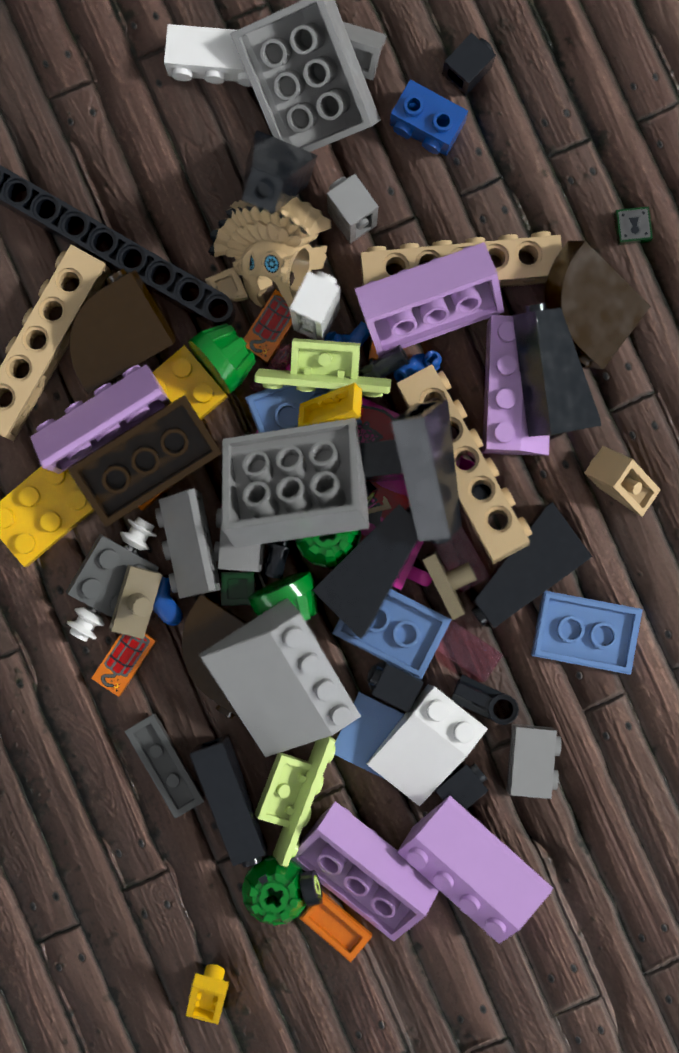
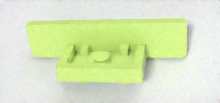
M293 338L291 371L260 368L254 378V382L263 383L264 388L281 389L283 385L296 386V390L303 392L316 391V388L330 389L329 392L354 382L362 389L363 395L368 397H382L383 393H390L391 379L358 376L361 343Z
M332 736L315 741L308 761L281 752L277 753L254 815L257 819L283 826L273 851V857H276L281 866L288 867L291 858H294L298 852L299 836L302 828L309 823L312 802L323 786V773L327 763H330L335 755V739Z

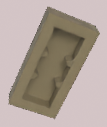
M436 550L425 554L422 560L452 620L465 615V607L456 590L477 580L470 563L466 562L447 572Z
M128 564L109 626L110 631L144 639L163 574Z

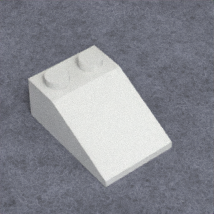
M428 684L413 703L409 713L406 712L366 764L420 806L468 756L488 729L435 686Z

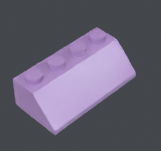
M485 242L465 247L461 251L432 259L425 264L401 270L397 274L378 281H371L364 286L355 288L378 357L395 349L398 345L406 348L488 319L491 315L504 313L498 274Z
M491 315L487 322L482 453L549 456L550 435L528 436L513 316Z
M135 365L122 374L123 379L114 385L106 383L96 389L93 393L95 396L85 403L78 401L65 409L66 415L58 420L49 419L41 423L36 428L37 433L30 438L43 468L57 474L62 473L76 462L170 404V399L151 369L147 365L142 367Z
M448 796L411 828L397 851L412 867L420 872L499 944L523 927L553 889L551 885L451 796Z
M336 801L319 817L299 843L296 856L291 858L304 871L315 870L320 883L393 942L427 915L439 892L430 881L397 853V849L383 840L373 829L368 828L353 816L348 809L342 807Z

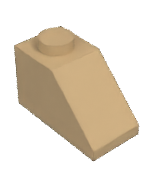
M602 446L584 472L599 489L641 517H643L660 492L659 487L632 458L605 446Z

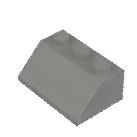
M190 489L158 499L160 508H155L156 519L159 528H165L167 540L162 541L163 552L166 561L171 560L174 573L169 574L172 592H178L180 599L221 590L218 568L213 557L214 549L202 493L196 489Z

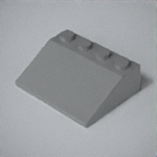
M301 0L230 33L273 137L311 152L372 127L381 120L335 0Z
M355 418L222 439V530L235 548L369 529L366 484Z
M288 598L199 654L265 757L332 736L361 717L302 615Z

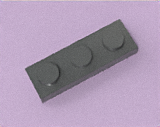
M156 713L124 731L175 819L206 800Z

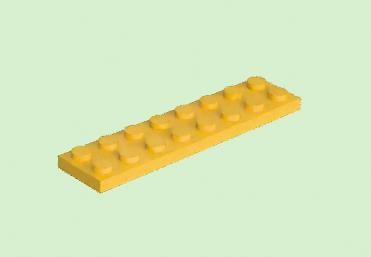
M185 345L153 371L170 401L173 402L182 395H185L200 420L228 398L227 394ZM41 466L0 500V539L23 567H28L91 514L94 509L68 470L57 474Z

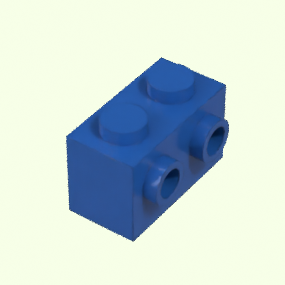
M410 79L391 112L390 126L401 137L406 139L412 137L421 142L427 151L433 154H439L440 152L447 156L466 122L468 110Z

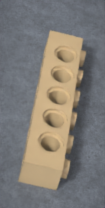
M541 231L531 234L529 238H518L516 234H507L498 237V240L485 241L483 237H474L465 240V243L452 244L451 240H440L427 247H419L418 243L403 244L399 246L400 249L386 250L385 246H373L367 248V252H361L362 284L364 286L368 282L378 281L391 276L386 271V267L390 264H399L404 270L419 266L423 261L441 258L461 251L465 247L485 242L489 254L498 256L502 262V266L495 268L500 287L547 283L551 266L562 250L561 235H551V232ZM521 252L530 253L534 257V263L531 265L522 263L518 254Z
M70 244L67 251H62L58 256L53 276L42 284L38 293L40 297L34 309L30 308L25 313L22 320L23 328L17 337L14 336L9 341L5 350L7 355L0 366V398L6 392H11L13 396L9 406L4 408L0 406V435L12 441L16 439L70 345L71 330L78 312L90 297L102 289L107 280L106 278L111 273L106 263ZM72 278L79 279V286L76 290L71 292L65 291L67 281ZM58 306L62 307L61 317L54 321L49 320L51 309ZM45 335V345L40 349H33L32 343L35 337ZM23 363H28L29 373L24 378L18 379L16 376L17 368Z
M433 364L398 382V390L408 409L417 403L427 402L431 398L448 400L451 427H455L459 431L458 437L452 440L459 503L492 564L529 546L528 536L532 535L530 527L523 516L517 519L511 507L516 505L508 488L504 487L501 489L495 477L500 474L493 460L490 457L484 459L479 450L483 443L475 428L468 430L463 421L467 414L459 399L452 401L447 390L451 389V385L443 371L437 373ZM463 455H469L474 458L475 465L469 470H461L456 465L458 458ZM479 484L487 485L492 493L487 499L478 500L472 495V490L475 486ZM499 513L504 515L508 520L507 526L501 530L491 528L488 520L493 514Z

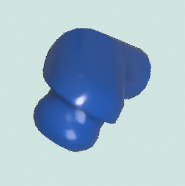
M361 321L351 334H337L335 331H331L326 334L324 340L361 343V347L371 335L367 324Z
M430 350L426 354L413 355L409 359L410 364L394 371V378L397 382H400L431 364L438 371L442 357L434 350Z
M162 577L153 611L165 624L176 626L182 621L183 614L180 607L170 597L171 586L169 578Z

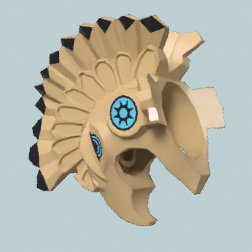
M297 197L291 199L275 213L239 200V202L235 201L230 206L231 208L226 210L228 218L220 220L218 222L219 228L212 230L210 233V238L214 243L211 245L208 253L213 257L222 255L235 257V262H232L234 270L238 275H242L247 295L259 307L266 305L264 293L267 288L272 286V281L278 286L288 307H291L308 271L311 272V270L324 268V262L327 258V246L311 247L309 243L315 240L320 232L331 229V220L324 217L321 210L313 208L311 203L302 202ZM290 272H293L295 279L290 286Z

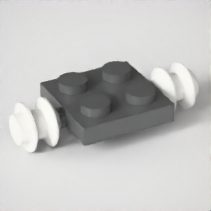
M138 516L135 521L128 519L131 525L128 532H120L122 540L127 543L124 546L99 534L65 591L69 596L88 605V608H75L74 610L78 614L76 621H67V624L72 627L69 632L80 640L87 642L89 637L92 639L97 638L93 632L94 628L105 625L102 617L99 615L101 612L112 618L128 564L156 572L159 569L156 564L136 554V549L140 551L150 549L146 543L149 536L157 537L152 532L155 526Z

